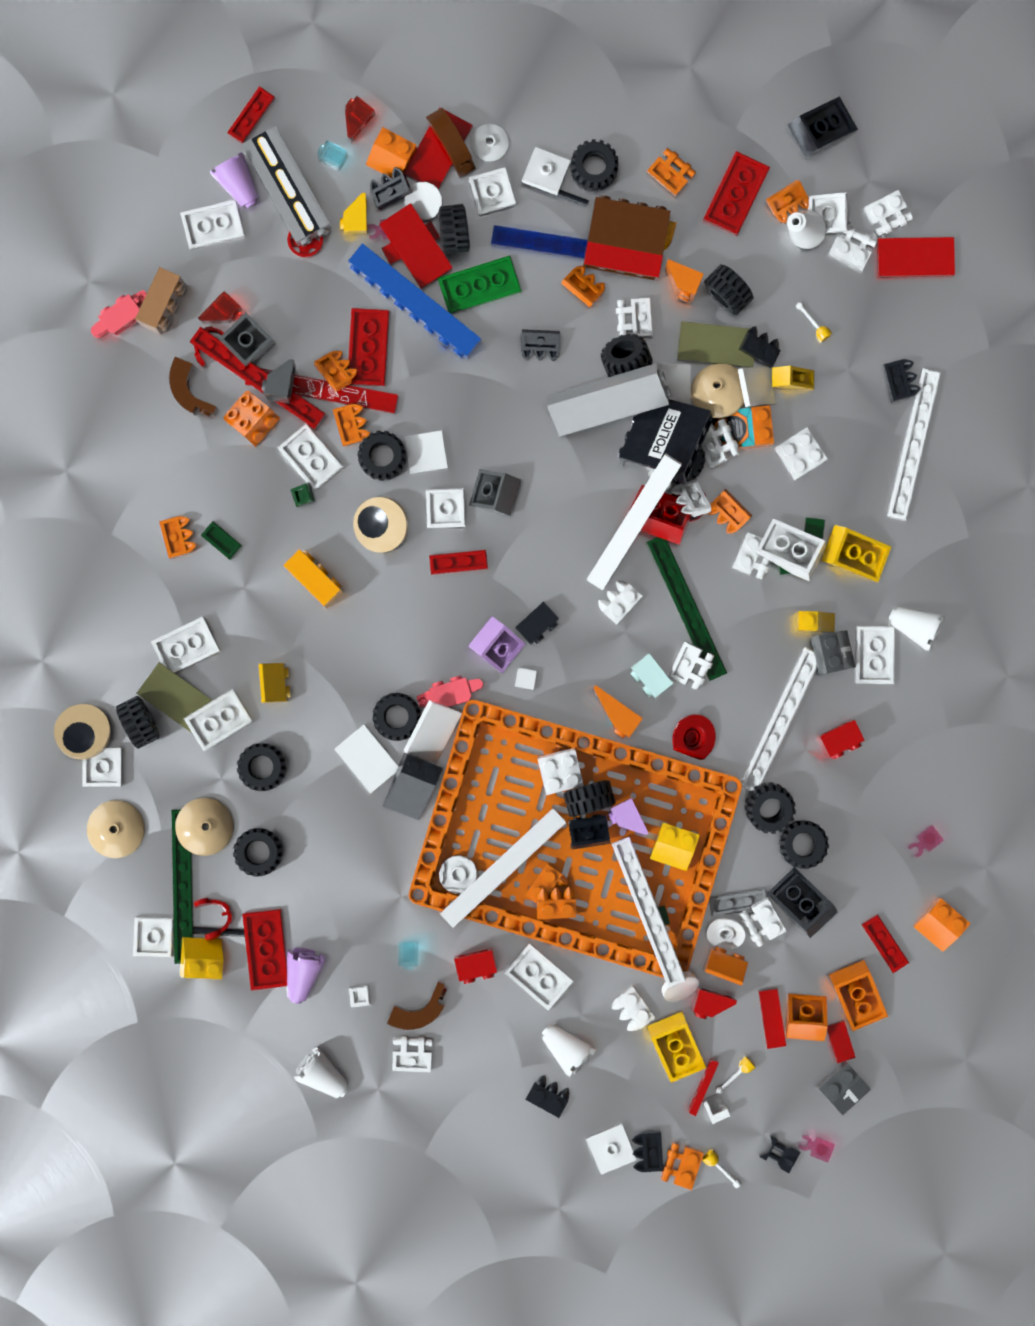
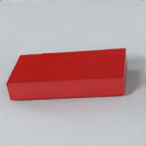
M845 1021L829 1024L827 1033L836 1062L841 1063L856 1058Z

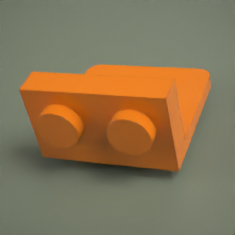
M245 391L224 415L223 419L256 447L271 428L275 426L280 417L250 391Z

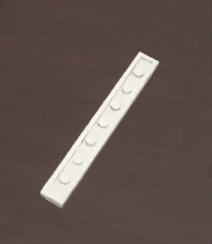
M924 368L921 370L918 383L921 389L915 396L887 517L907 520L941 372Z
M665 453L590 573L587 581L602 590L604 589L682 463Z
M806 647L741 781L742 787L754 792L755 786L761 787V783H763L817 669L814 651Z
M554 809L548 812L447 906L440 915L454 928L566 823L565 820Z
M630 837L612 843L668 988L686 982Z

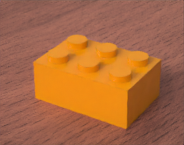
M299 549L283 566L327 609L343 593L340 590L342 586L334 577L329 579L326 576L328 574L327 570L321 564L316 566L313 563L315 559L306 550L302 552Z

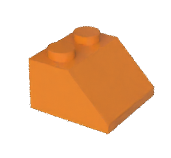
M382 127L372 146L366 166L381 174H387L393 179L392 172L394 167L400 169L404 174L417 150V146Z
M668 259L665 272L675 295L684 302H693L704 274Z
M937 897L913 927L943 952L962 935L971 923L942 898Z
M718 946L715 949L710 948L703 970L706 973L742 986L748 962L744 961L745 957L736 953L733 956L726 954V949Z
M788 994L786 1038L825 1041L828 1027L827 997Z

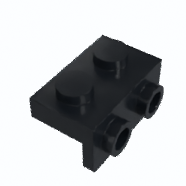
M597 814L589 818L577 817L568 821L572 850L611 844L606 815Z

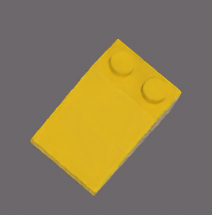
M834 525L821 561L869 580L879 582L891 546L849 528Z
M683 1012L647 1026L651 1040L671 1083L706 1069Z

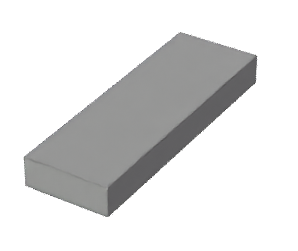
M766 889L710 897L711 916L739 913L745 910L752 911V905L767 897Z

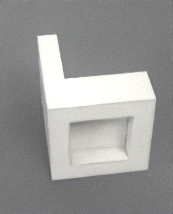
M717 1093L702 1101L712 1124L730 1117L720 1094Z

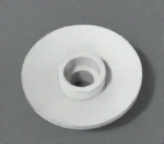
M482 125L472 135V151L482 161H497L508 150V136L497 125ZM491 138L493 143L487 144L486 140Z
M722 918L713 921L709 925L707 939L714 947L718 946L726 950H732L744 942L745 930L736 920Z

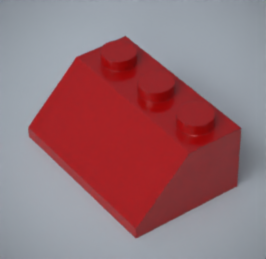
M641 485L633 504L637 500L645 485ZM663 493L640 531L680 545L692 514L681 512L685 505L676 503L678 497Z

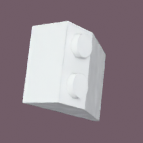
M773 518L756 552L791 574L810 581L825 552L826 543L825 540Z

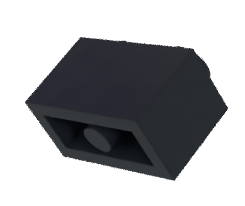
M543 601L515 629L530 645L533 643L537 645L544 638L542 634L547 630L551 632L559 625L557 623L559 618Z

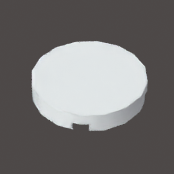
M418 182L410 187L412 193L405 196V206L411 203L422 220L434 218L438 214L439 207L443 205L440 190L428 182Z
M461 855L448 858L441 865L439 872L440 882L443 887L454 894L463 893L478 877L477 868L469 858Z
M689 971L683 972L686 982L668 988L665 982L661 989L663 997L669 1002H677L689 997L699 986V980L696 975Z

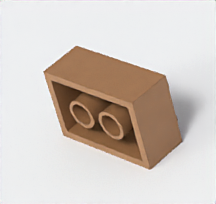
M159 267L135 318L140 326L160 335L163 331L167 330L170 324L168 319L171 314L175 313L178 306L176 302L179 296H183L186 286H184L185 282L181 276Z

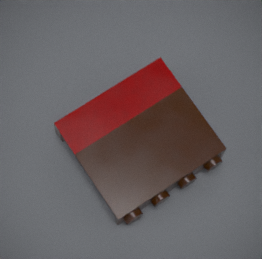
M605 195L595 197L583 268L657 281L659 279L671 211L667 210L664 206L648 207V204L643 202L632 204L629 203V200H611V197Z

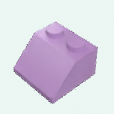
M491 617L468 647L500 673H503L525 646V643L505 625Z
M632 798L609 808L611 812L608 815L612 824L617 823L620 827L643 835L649 834Z

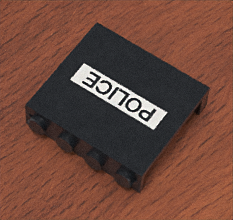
M669 399V405L635 415L632 420V428L625 435L624 446L618 451L621 466L624 467L626 462H631L656 469L666 453L682 463L675 475L678 483L686 484L712 424L711 410Z

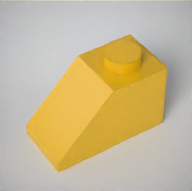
M361 193L343 212V218H340V229H344L345 235L368 234L366 193Z
M795 366L772 368V387L812 390L814 389V370Z
M796 612V632H835V613Z

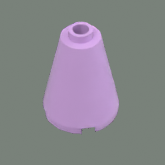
M241 152L238 154L239 158L235 156L215 167V169L210 170V173L241 207L245 205L248 208L256 203L255 198L258 196L245 156Z
M294 948L293 951L288 949L287 997L290 998L291 1002L301 1004L302 1001H306L325 963V956L320 953V956L314 955L315 951L305 948Z

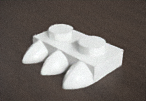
M696 479L688 481L686 484H678L671 490V493L681 495L677 498L676 503L685 505L681 510L682 513L692 514L693 517L711 512V505Z
M616 581V586L620 593L612 590L607 591L611 603L605 600L598 601L601 611L616 625L643 597L630 584L624 581Z
M633 986L618 996L612 1004V1009L624 1008L620 1014V1020L632 1018L628 1024V1031L641 1029L655 1019V1016Z

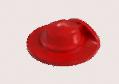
M698 714L688 715L681 719L676 725L672 736L674 751L698 760H704L711 753L716 740L715 729L711 721Z

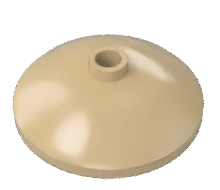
M712 364L702 369L695 376L691 385V399L694 406L711 410L712 418H725L736 413L744 404L738 369L729 364ZM716 384H720L719 388H714Z
M198 798L190 801L180 810L175 823L176 835L181 845L189 852L203 856L212 855L221 851L229 843L233 833V819L229 810L219 801L211 798ZM204 823H207L209 825V828L206 831L202 829V825Z
M118 800L105 802L99 805L88 819L87 836L89 842L103 856L121 858L130 855L140 846L144 838L145 825L140 812L127 802ZM112 826L117 827L116 833L111 832Z

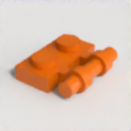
M666 148L663 154L668 157L667 160L664 161L659 156L647 170V173L676 197L688 183V180L683 176L688 174L692 178L696 171L691 168V164L685 163L679 158L678 153ZM673 162L681 168L679 172L670 166Z
M672 1143L671 1149H668L666 1164L663 1166V1171H661L663 1172L661 1180L668 1182L670 1175L675 1176L673 1184L692 1190L704 1152L685 1146L683 1153L678 1152L680 1145ZM675 1159H680L678 1169H673Z

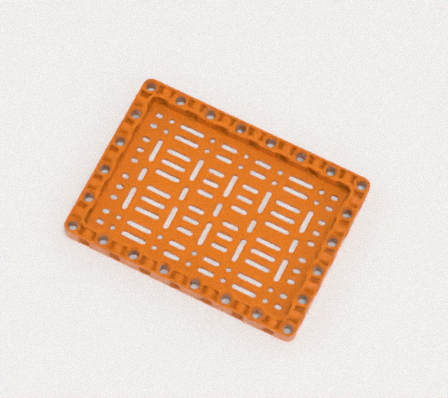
M477 700L468 701L463 709L409 890V899L415 904L442 912L460 894L447 891L441 884L439 877L441 865L452 856L461 855L467 857L476 829L480 831V836L474 856L470 860L476 866L477 871L485 872L496 861L484 858L482 856L484 852L502 856L508 851L507 849L488 844L486 842L488 838L514 845L530 830L533 819H537L539 822L552 810L554 804L567 808L565 799L553 793L546 795L541 811L536 809L543 787L540 768L534 770L511 762V758L515 757L539 765L537 759L539 756L515 749V744L519 743L542 750L544 755L575 748L577 760L585 764L584 768H580L584 786L588 785L591 780L595 783L609 780L611 786L622 790L620 795L613 793L616 802L613 806L631 798V793H635L636 798L632 800L639 815L660 820L675 827L680 821L683 824L682 829L687 831L693 830L700 835L687 871L670 866L667 876L662 874L665 866L664 863L650 859L651 854L635 850L642 869L653 872L652 877H645L654 899L658 886L660 884L664 885L659 907L665 905L666 911L668 907L675 909L674 914L667 912L670 922L669 925H666L670 928V931L667 933L682 971H688L741 793L742 784L740 780L733 776ZM472 704H476L479 707V712L476 715H471L468 712V708ZM508 715H513L516 718V723L513 726H508L505 723V718ZM543 727H551L553 734L550 737L543 736ZM489 734L493 737V740L487 741L484 736ZM581 737L589 739L590 743L587 748L579 746V739ZM503 739L507 741L506 745L501 744ZM460 741L468 743V749L465 752H460L457 749ZM485 748L489 750V753L484 755L481 754L480 750ZM618 748L625 749L626 756L624 759L616 757V750ZM498 753L503 754L502 759L497 758ZM655 759H660L663 762V767L660 770L653 768L652 764ZM477 766L482 767L483 772L477 773L475 768ZM494 767H498L499 772L492 795L487 796L486 790ZM594 767L599 768L597 773L593 772ZM692 770H697L700 774L697 781L690 779L689 775ZM613 771L626 776V780L621 781L608 777L607 772ZM512 776L532 782L534 787L531 789L507 782L505 777ZM449 778L457 780V786L454 789H450L446 785V781ZM636 779L640 780L639 785H636L634 783ZM471 781H478L479 786L473 787ZM729 781H734L737 785L736 790L733 792L727 790L726 786ZM653 783L676 790L677 795L672 796L649 789L648 784ZM505 789L528 796L530 801L524 802L501 794V791ZM468 794L474 795V796H475V800H474V801L468 800V799H467V795H468ZM686 794L691 796L689 800L685 799ZM650 797L673 805V808L668 810L645 803L644 798ZM701 798L706 799L707 804L702 805L699 803V800ZM502 803L525 810L526 815L520 816L497 808V804ZM483 804H487L488 809L484 821H479L478 817ZM682 808H686L687 812L685 814L681 813ZM598 810L585 815V818L597 814L606 815L607 820L611 821L608 815L610 812ZM557 812L565 820L567 827L560 828L548 840L559 843L561 848L554 849L542 845L527 859L522 874L518 873L517 868L506 878L505 883H501L494 889L502 893L501 897L488 895L464 917V919L664 978L650 940L644 941L643 939L647 933L635 903L616 897L617 892L631 895V892L627 885L620 883V879L625 877L618 859L617 861L612 860L614 852L612 843L630 837L632 843L653 848L655 840L635 835L634 831L626 829L625 835L621 836L619 834L621 827L617 823L608 827L611 844L572 850L570 847L571 837L568 821L579 816L571 817L569 814ZM696 812L702 813V814H703V818H702V819L696 818V817H695V813H696ZM465 815L469 820L468 822H463L460 817ZM436 816H445L446 823L443 826L437 825L435 822ZM718 818H723L726 822L725 827L722 829L716 827V820ZM643 822L648 832L658 835L660 827ZM495 824L518 831L520 835L519 837H514L491 830V825ZM461 829L464 830L465 834L460 836L456 834V831ZM458 843L461 847L459 850L452 848V844ZM426 852L434 853L435 860L428 863L425 861L424 855ZM589 852L602 857V861L597 862L584 858L583 853ZM542 853L555 857L557 861L556 863H550L538 859L537 855ZM707 855H713L715 858V862L711 866L705 863ZM571 857L572 863L567 876L568 886H556L562 897L565 890L570 887L576 899L589 904L587 908L576 905V914L584 916V921L580 922L570 918L538 920L537 909L524 904V900H531L525 894L528 891V887L533 884L539 875L534 873L533 869L535 867L543 869L548 863L562 873L566 858ZM585 866L598 871V875L594 876L581 872L579 867ZM612 869L614 873L607 897L602 898L601 893L607 872ZM677 879L682 880L683 885L678 886L675 884V881ZM582 880L592 883L594 888L587 889L577 886L575 881ZM518 881L520 886L515 887L514 882ZM415 889H421L424 892L422 899H415L413 896ZM697 892L704 894V899L700 903L694 900V895ZM676 893L679 895V899L674 900L671 898V895ZM511 895L516 897L515 901L510 900ZM598 906L603 908L602 912L597 911ZM612 910L638 917L640 921L638 923L611 916L610 913ZM495 911L498 914L497 920L489 921L487 919L488 912ZM594 920L599 922L597 926L593 925ZM532 922L535 925L534 931L526 932L524 930L525 923ZM611 924L634 931L635 936L630 937L607 930L606 926ZM686 929L693 931V937L689 940L683 938V932ZM564 933H569L572 936V940L567 944L563 943L561 936ZM601 944H606L609 948L608 952L604 955L598 952V947ZM639 955H643L646 959L645 963L641 966L635 963V958Z

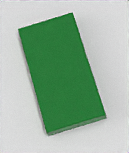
M510 255L438 278L444 301L450 314L522 292Z

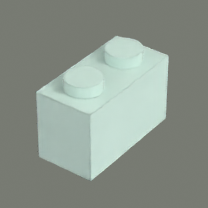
M650 654L630 668L633 671L630 673L636 682L641 681L645 686L642 689L648 697L653 696V698H656L673 684Z

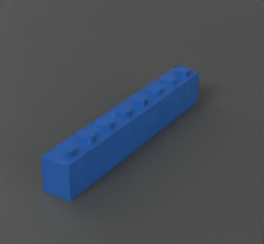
M363 243L348 260L349 269L356 275L362 274L367 284L371 287L374 285L380 289L379 293L386 299L389 297L395 301L393 304L401 311L403 309L410 313L408 316L413 321L423 323L425 325L423 328L428 333L438 335V340L447 347L449 344L453 347V352L458 357L462 358L464 356L468 359L482 342L478 335Z

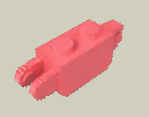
M142 290L132 296L129 294L120 296L115 301L116 304L101 310V315L98 316L100 320L91 327V334L97 337V339L108 332L111 335L118 336L137 322L135 318L147 293Z
M460 675L450 678L451 682L446 684L443 681L433 683V687L429 688V691L416 696L420 708L426 707L429 700L448 707L468 702L472 697V692L482 689L483 682L479 678L467 681L466 678L462 679Z

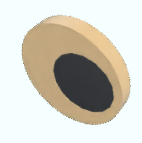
M380 496L368 499L359 506L354 516L353 526L357 539L365 548L382 553L394 550L402 544L408 533L409 522L404 508L397 501Z
M78 704L67 708L60 714L54 726V738L60 750L65 755L79 760L90 759L100 754L106 748L111 736L110 724L105 714L97 707L88 704Z

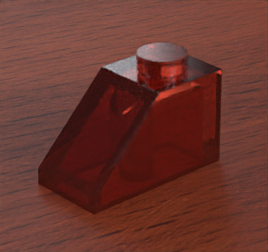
M358 96L354 99L351 98L345 105L347 137L351 144L376 115L375 110Z
M223 291L198 319L202 324L230 323L232 320L235 322L241 316L243 309Z

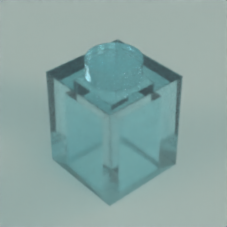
M327 140L324 145H320L317 151L319 161L337 171H340L348 156L345 149Z
M400 941L398 966H403V969L413 970L414 966L419 964V942Z

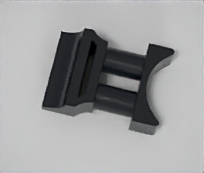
M770 1135V1148L765 1153L759 1154V1157L764 1160L770 1159L777 1163L780 1169L790 1173L801 1152L792 1146L782 1145L777 1142L778 1139ZM774 1148L775 1150L781 1152V1156H778L775 1153L771 1152L772 1149Z

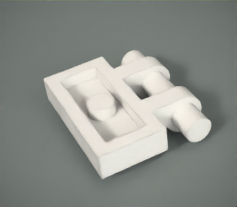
M899 190L864 207V211L871 224L874 225L879 222L881 227L875 229L878 236L884 233L888 234L892 232V229L898 226L902 227L913 219L910 212L905 215L901 213L907 206ZM895 215V220L889 223L886 221V218Z
M850 226L848 227V232H843L846 234L844 239L839 236L836 237L829 255L863 271L871 254L865 247L867 244L874 247L877 240L871 238V235L860 233L855 230L856 228ZM851 237L861 241L860 246L850 242Z
M650 298L631 299V307H625V300L617 301L616 315H618L619 319L617 331L620 332V335L624 336L627 334V331H633V334H637L638 337H652ZM626 314L632 315V324L626 323Z
M725 419L718 421L720 426L718 430L715 429L714 425L710 426L702 444V449L705 451V457L710 468H714L729 460L726 453L728 451H731L733 457L740 454L737 448L739 445L733 439L731 427L727 425ZM722 435H724V438L727 442V444L725 445L722 444L719 438Z
M747 532L732 568L748 575L751 574L752 569L758 570L756 578L763 580L765 573H768L770 560L765 557L761 564L756 563L759 555L756 550L763 538Z
M685 641L670 671L669 677L685 685L690 678L694 680L692 688L699 690L701 684L705 682L706 678L704 677L708 669H711L713 665L712 660L715 655L707 653L705 659L701 658L700 655L703 650ZM696 663L702 665L698 674L693 673Z
M768 897L751 906L753 914L748 915L746 910L739 914L742 918V924L750 932V938L752 941H755L758 947L764 944L761 937L765 934L769 940H772L786 932ZM756 920H758L762 926V928L758 930L753 924Z
M401 1036V1038L394 1037L393 1045H401V1051H393L392 1071L431 1072L432 1052H424V1046H432V1039H425L423 1036H419V1038H407V1036ZM407 1046H418V1052L407 1051Z

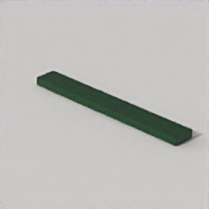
M656 537L647 541L646 543L692 644L703 650L700 655L701 658L705 659L707 653L715 655L712 660L713 665L706 673L709 681L727 674L667 540Z
M181 809L171 810L174 964H181L182 937L194 938L192 853L181 845L175 830L176 818Z

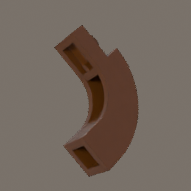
M440 108L428 115L426 119L433 133L448 154L457 175L462 177L476 169L465 142L444 109Z
M174 357L169 372V384L176 401L194 416L198 409H200L199 413L209 417L210 414L216 416L218 411L216 406L194 397L190 392L189 380L195 366L188 361Z
M437 982L429 1003L419 1010H408L394 1005L387 1024L398 1029L414 1030L433 1022L445 1006V1004L438 1002L439 999L443 1000L447 991L444 988L445 983Z

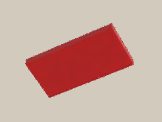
M444 110L465 142L473 125ZM430 126L408 164L404 175L416 182L431 183L440 189L452 166V162Z
M736 151L703 220L738 236L770 167Z
M411 203L379 224L420 288H423L453 268Z
M954 237L877 239L878 277L955 275Z
M351 308L348 355L350 362L348 369H357V373L349 385L385 387L390 310Z
M281 909L242 913L251 991L287 986V959Z

